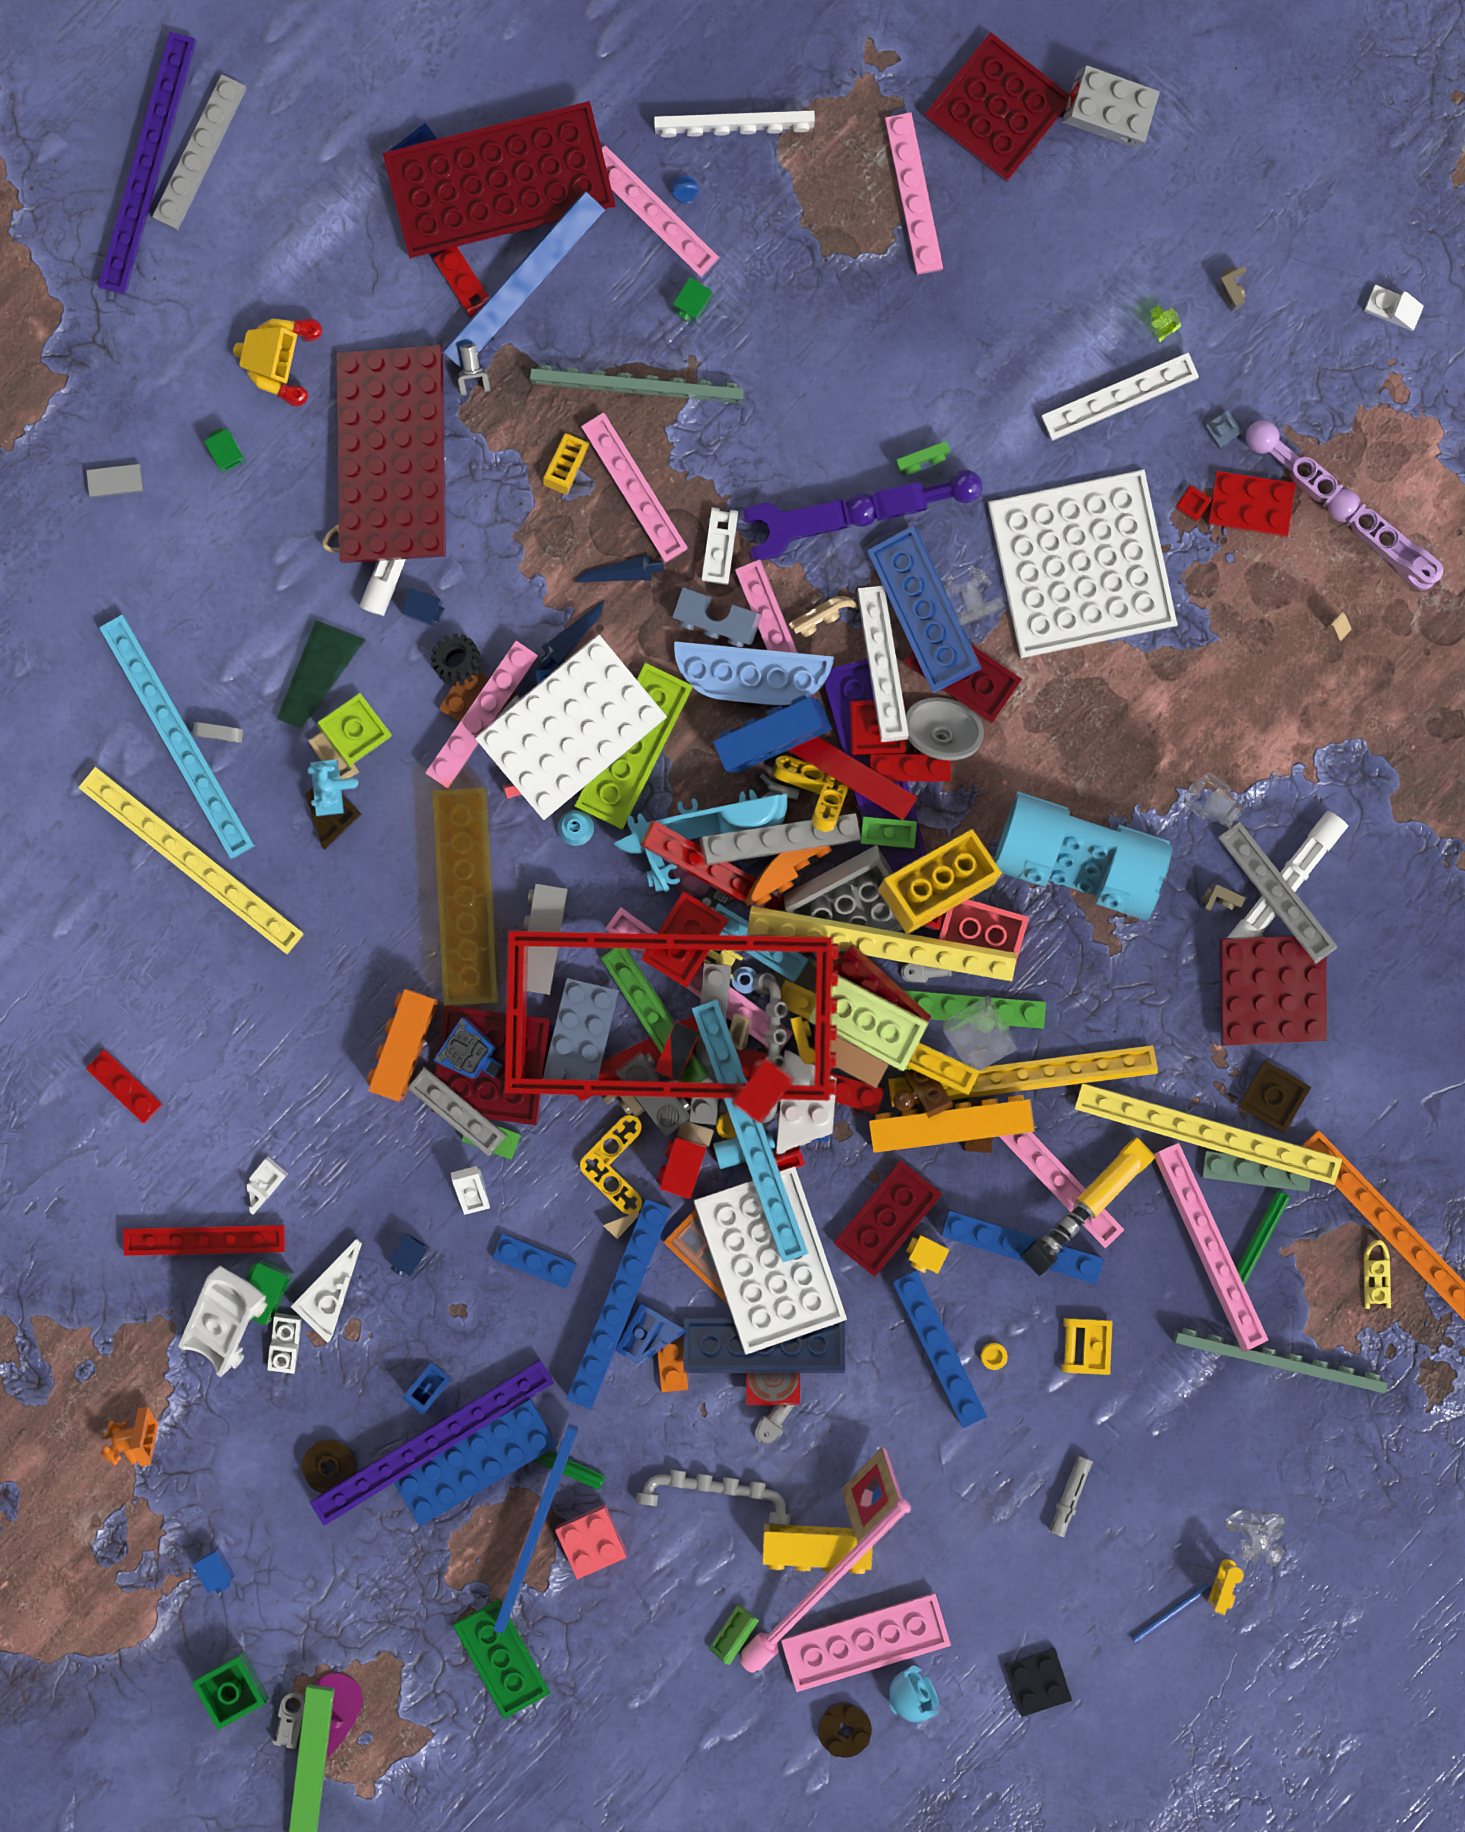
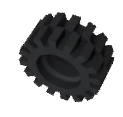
M453 634V639H450L448 635L445 636L446 641L442 643L439 640L437 642L439 648L433 647L432 649L434 654L430 657L433 662L431 663L438 677L446 684L450 682L451 686H456L458 681L460 686L465 685L464 680L466 679L470 683L473 681L471 675L477 677L479 674L477 668H482L480 661L483 660L477 646L471 638L467 639L466 635L461 634L460 638L458 634ZM457 653H464L466 655L462 664L456 667H449L447 665L451 656Z

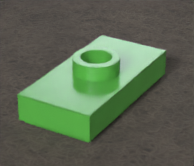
M737 1604L708 1649L721 1661L730 1665L759 1620L744 1606Z

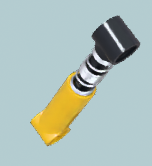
M1138 1137L1132 1139L1118 1153L1116 1159L1075 1200L1076 1205L1073 1206V1211L1066 1213L1056 1224L1057 1227L1050 1230L1048 1236H1044L1042 1239L1038 1238L1030 1244L1020 1255V1258L1038 1276H1041L1058 1259L1057 1253L1059 1248L1062 1249L1061 1245L1066 1240L1070 1241V1238L1077 1234L1080 1230L1079 1227L1082 1224H1086L1085 1220L1087 1218L1095 1219L1138 1173L1144 1170L1156 1156Z

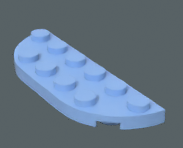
M675 642L674 644L679 670L693 688L708 697L728 701L790 705L793 699L803 695L810 697L820 689L829 676L834 660L832 656Z

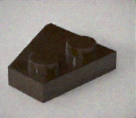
M313 787L305 794L320 838L321 847L324 850L335 842L362 815L342 794L343 814L316 816L315 806L311 805V801L314 800Z

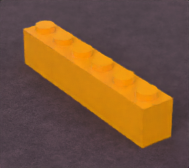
M1024 1095L1008 1097V1102L999 1104L997 1098L981 1100L982 1106L971 1107V1102L955 1104L954 1110H946L928 1118L926 1113L918 1114V1109L902 1111L901 1117L892 1118L891 1113L876 1114V1120L869 1121L873 1153L1034 1132L1035 1126L1031 1099L1024 1100Z

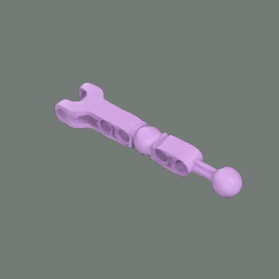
M1260 420L1249 426L1246 431V441L1251 450L1261 454L1270 453L1290 470L1292 481L1314 500L1324 503L1323 507L1327 506L1329 514L1333 519L1339 522H1348L1346 526L1349 527L1350 525L1352 531L1389 562L1397 573L1415 589L1420 591L1427 590L1441 578L1443 566L1435 557L1422 547L1412 543L1375 511L1366 509L1367 505L1361 504V500L1356 492L1350 489H1342V484L1338 486L1336 479L1313 459L1297 456L1279 441V431L1273 423ZM1301 465L1308 467L1310 476H1300L1297 472V467ZM1322 482L1328 484L1331 489L1330 493H1320L1317 488L1318 484ZM1367 517L1371 521V528H1362L1358 522L1359 518ZM1381 534L1390 536L1392 540L1390 546H1384L1380 543L1379 536Z

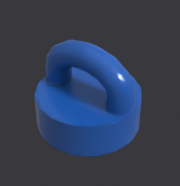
M683 175L674 180L672 194L675 200L687 204L696 199L698 185L694 178Z

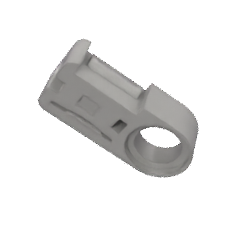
M289 1692L281 1701L278 1713L280 1718L276 1732L277 1738L272 1740L276 1746L286 1745L287 1748L294 1749L298 1744L305 1697L299 1692ZM297 1698L301 1703L300 1710L297 1712L289 1711L286 1707L287 1699Z

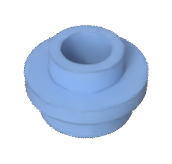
M749 967L737 969L732 977V985L735 990L745 994L754 990L753 979L757 973ZM742 975H748L750 977V983L748 985H742L740 983V977Z

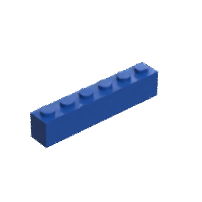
M949 1209L947 1210L940 1233L942 1237L1022 1262L1024 1261L1020 1258V1255L1036 1239H1042ZM1061 1245L1062 1249L1059 1248L1057 1253L1058 1259L1048 1270L1097 1284L1104 1258Z
M913 1269L892 1279L962 1428L986 1418L987 1415L917 1270Z

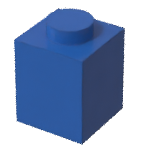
M220 1548L200 1558L192 1565L207 1593L213 1590L219 1593L231 1586L229 1581L235 1577Z

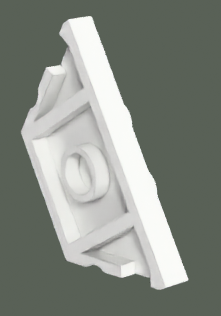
M785 1050L786 1067L784 1070L795 1077L791 1085H814L815 1066L802 1062L801 1057ZM831 1095L830 1101L781 1100L777 1154H782L786 1150L832 1134L835 1095Z

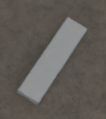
M423 1067L407 1088L487 1156H490L507 1136L426 1067Z

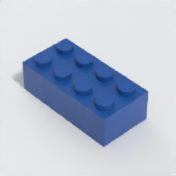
M803 695L791 701L792 705L782 709L779 706L768 711V716L758 720L756 717L744 722V728L736 731L729 729L718 735L720 739L713 741L725 771L739 773L833 730L821 701Z

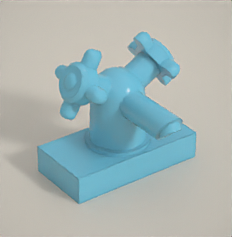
M338 760L310 762L311 767L308 768V773H312L314 800L311 801V805L315 806L316 816L343 814L342 790L356 788L358 780L355 778L340 779Z

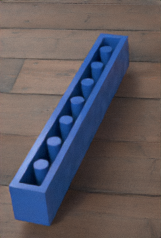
M646 1198L566 1400L592 1409L670 1213V1206Z

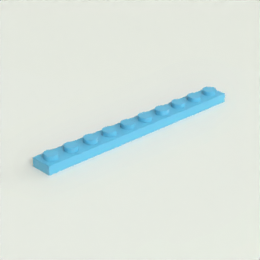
M120 615L99 627L230 859H234L255 847L125 616Z
M718 999L692 1008L718 1083H748ZM724 1098L782 1262L784 1263L808 1254L809 1252L762 1122L758 1123L733 1104L735 1099Z

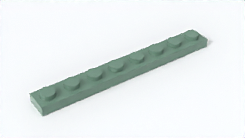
M539 365L538 369H531L530 375L531 383L538 385L743 404L744 389L739 388V385L734 383H723V387L712 386V382L698 380L696 384L686 383L685 379L670 378V382L659 381V377L645 375L643 379L633 378L632 374L617 373V377L606 376L607 372L592 370L590 374L580 373V370L576 368H564V372L553 371L554 367Z
M1184 1327L1182 1332L1174 1331L1172 1341L1177 1344L1386 1393L1388 1383L1380 1380V1374L1365 1371L1363 1376L1355 1374V1369L1339 1365V1369L1328 1367L1329 1362L1313 1359V1362L1309 1363L1302 1361L1303 1356L1288 1352L1286 1357L1276 1355L1277 1350L1261 1346L1260 1351L1249 1349L1242 1352L1237 1340H1235L1234 1344L1224 1342L1225 1337L1209 1334L1208 1338L1198 1336L1199 1331Z

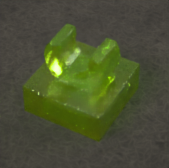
M1157 305L1150 311L1153 321L1151 322L1153 335L1159 342L1181 327L1179 314L1173 307L1164 312Z

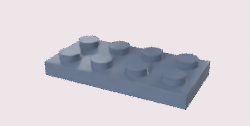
M569 978L566 979L543 1079L598 1080L619 990Z

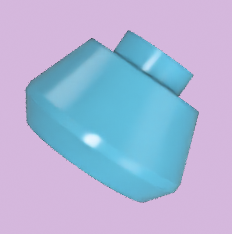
M577 809L570 810L559 819L558 834L565 843L579 846L588 842L592 837L594 824L586 812Z

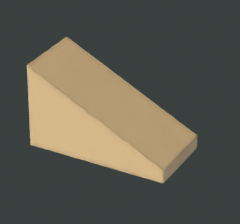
M1342 612L1334 618L1326 629L1341 641L1351 631V626L1346 615Z
M735 1013L729 1032L735 1048L742 1050L748 1044L751 1019Z
M686 1121L680 1125L677 1136L709 1146L714 1130Z
M640 1212L621 1217L603 1224V1226L618 1239L640 1215Z

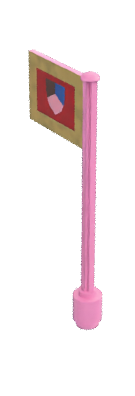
M881 1447L841 1488L858 1544L769 1634L758 1633L741 1651L740 1663L749 1672L761 1670L778 1653L777 1642L905 1512L908 1513L910 1511L909 1503L902 1499L885 1448Z

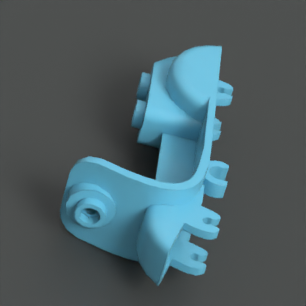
M750 790V800H746L744 792H741L739 802L736 804L697 811L698 804L694 798L692 799L693 807L689 811L683 809L681 801L678 802V810L683 815L655 821L688 840L718 833L724 834L781 825L787 809V794L759 799L755 792ZM639 813L637 817L638 823L635 824L634 819L630 815L627 818V822L633 834L615 842L614 845L630 854L646 853L652 870L647 871L649 886H655L656 892L662 890L667 892L670 890L667 883L674 885L680 882L679 878L670 879L668 877V872L671 869H676L677 866L673 864L665 866L661 857L640 846L650 822L647 823L643 815Z

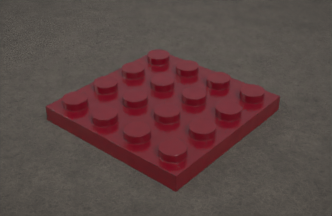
M990 32L924 114V118L1007 183L1066 110L1070 94Z
M1294 935L1219 938L1220 1044L1222 1046L1327 1041V957H1324L1315 964Z
M444 1005L439 1051L460 1019L466 1017L497 1046L491 1057L501 1063L503 1067L495 1078L482 1071L477 1078L473 1079L437 1063L436 1076L487 1119L538 1125L542 1094L505 1093L507 1013ZM526 1016L525 1078L543 1079L551 1024L550 1018Z

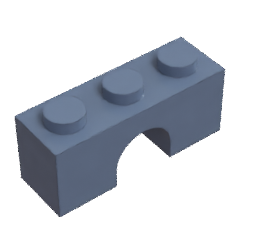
M682 588L672 617L680 620L679 626L694 630L695 626L703 628L704 635L718 639L719 634L729 638L728 643L743 648L744 643L752 645L762 614L732 605L729 615L722 621H716L712 618L709 610L713 597L688 588Z

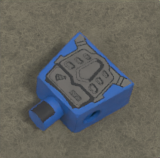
M466 1017L460 1019L434 1059L435 1062L473 1079L477 1078L482 1071L495 1078L503 1067L501 1063L492 1058L497 1046Z

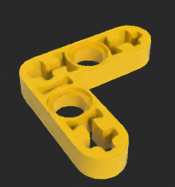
M789 756L778 757L773 767V775L781 781L820 794L812 817V824L820 831L829 832L833 830L848 787L807 762ZM805 775L812 776L817 780L809 779ZM833 786L838 787V790H832ZM825 800L832 801L836 803V805L829 804ZM823 814L829 815L828 819L823 818Z
M626 1115L621 1118L582 1158L580 1163L583 1174L627 1215L639 1212L642 1207V1197L610 1164L641 1132V1121L634 1115ZM625 1120L628 1122L634 1120L637 1123L635 1125L637 1131L634 1134L628 1132L624 1136L628 1141L623 1144L621 1138L613 1134V1131L618 1129V1132L621 1133L625 1128L623 1122ZM609 1138L617 1140L619 1144V1149L613 1154L607 1153L603 1147L605 1140ZM588 1158L590 1160L598 1159L597 1167L601 1171L604 1170V1167L609 1170V1172L601 1177L599 1182L594 1178L599 1175L595 1170L590 1172L586 1170L588 1166L586 1160ZM609 1176H614L619 1181L618 1189L612 1192L604 1187V1180ZM623 1186L628 1188L624 1192L627 1197L632 1198L635 1196L637 1198L635 1202L637 1207L635 1209L632 1207L626 1209L624 1207L626 1202L621 1196L618 1201L613 1197L620 1193Z

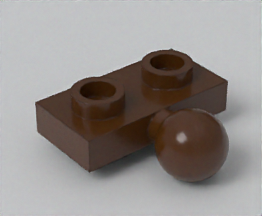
M913 1069L904 1072V1079L912 1091L901 1090L895 1094L893 1103L898 1110H910L917 1100L928 1118L952 1108V1101L939 1081Z

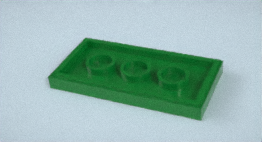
M498 1598L454 1622L452 1625L504 1720L551 1694V1691L511 1617H509L504 1632L493 1631L503 1605L501 1598Z

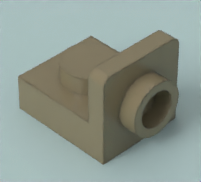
M1233 266L1221 273L1222 278L1217 283L1231 311L1240 308L1245 302L1244 297L1246 295L1240 283L1234 281L1245 274L1246 269L1244 266L1239 269Z
M1215 884L1212 888L1207 887L1201 899V902L1205 903L1202 909L1210 911L1216 898L1220 899L1219 905L1233 910L1234 906L1241 908L1246 898Z
M606 1096L603 1099L606 1105H610L621 1097L622 1100L619 1104L628 1115L633 1113L638 1117L645 1111L634 1096Z

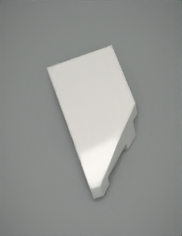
M267 1157L249 1178L250 1182L247 1184V1191L250 1194L251 1206L249 1209L251 1214L257 1212L288 1175L270 1157Z

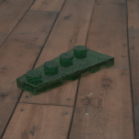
M315 620L277 720L303 729L366 640Z

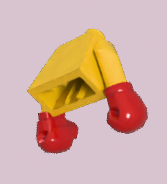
M272 318L259 325L257 329L248 330L244 343H236L233 353L236 358L240 359V367L247 370L248 378L259 389L277 395V398L283 399L290 406L300 407L306 403L309 397L308 391L302 386L286 385L297 336H300L304 342L317 341L322 335V326L319 321L312 318L294 319L293 321Z

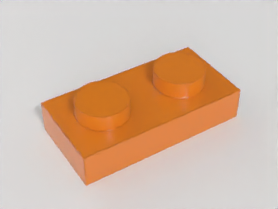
M681 1335L658 1352L661 1392L688 1390L687 1373H684L683 1335Z

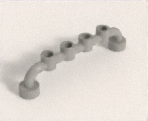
M760 973L753 979V988L758 994H770V1003L766 1006V1014L770 1017L769 1030L765 1033V1041L769 1044V1053L766 1059H771L781 1068L785 1069L786 1060L784 1057L779 1056V1046L786 1042L787 1034L783 1029H780V1018L787 1015L788 1007L784 1002H781V991L775 977L770 973ZM778 1103L762 1122L764 1128L771 1124L776 1114Z
M670 1470V1475L658 1474L651 1477L645 1483L643 1493L637 1492L636 1497L637 1504L657 1506L658 1495L653 1494L654 1489L659 1485H667L769 1500L775 1504L776 1508L775 1512L770 1511L769 1523L790 1525L791 1514L786 1513V1503L783 1497L776 1491L765 1489L766 1483L750 1481L749 1486L738 1485L739 1479L723 1477V1483L712 1481V1475L697 1473L696 1479L687 1478L686 1472L679 1470Z

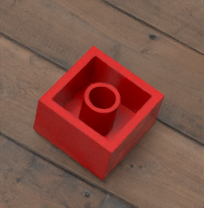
M771 1059L758 1060L749 1072L752 1077L748 1083L742 1082L733 1093V1096L736 1098L733 1104L758 1123L766 1119L795 1080V1077Z
M676 1136L675 1141L669 1140L664 1155L669 1157L667 1167L661 1165L656 1181L661 1183L660 1190L691 1199L707 1146Z

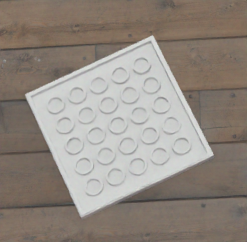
M1144 469L987 503L1020 659L1177 626Z

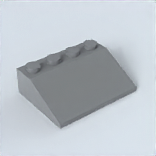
M877 845L783 895L785 909L788 913L895 932L903 929L878 891L883 880L894 873Z

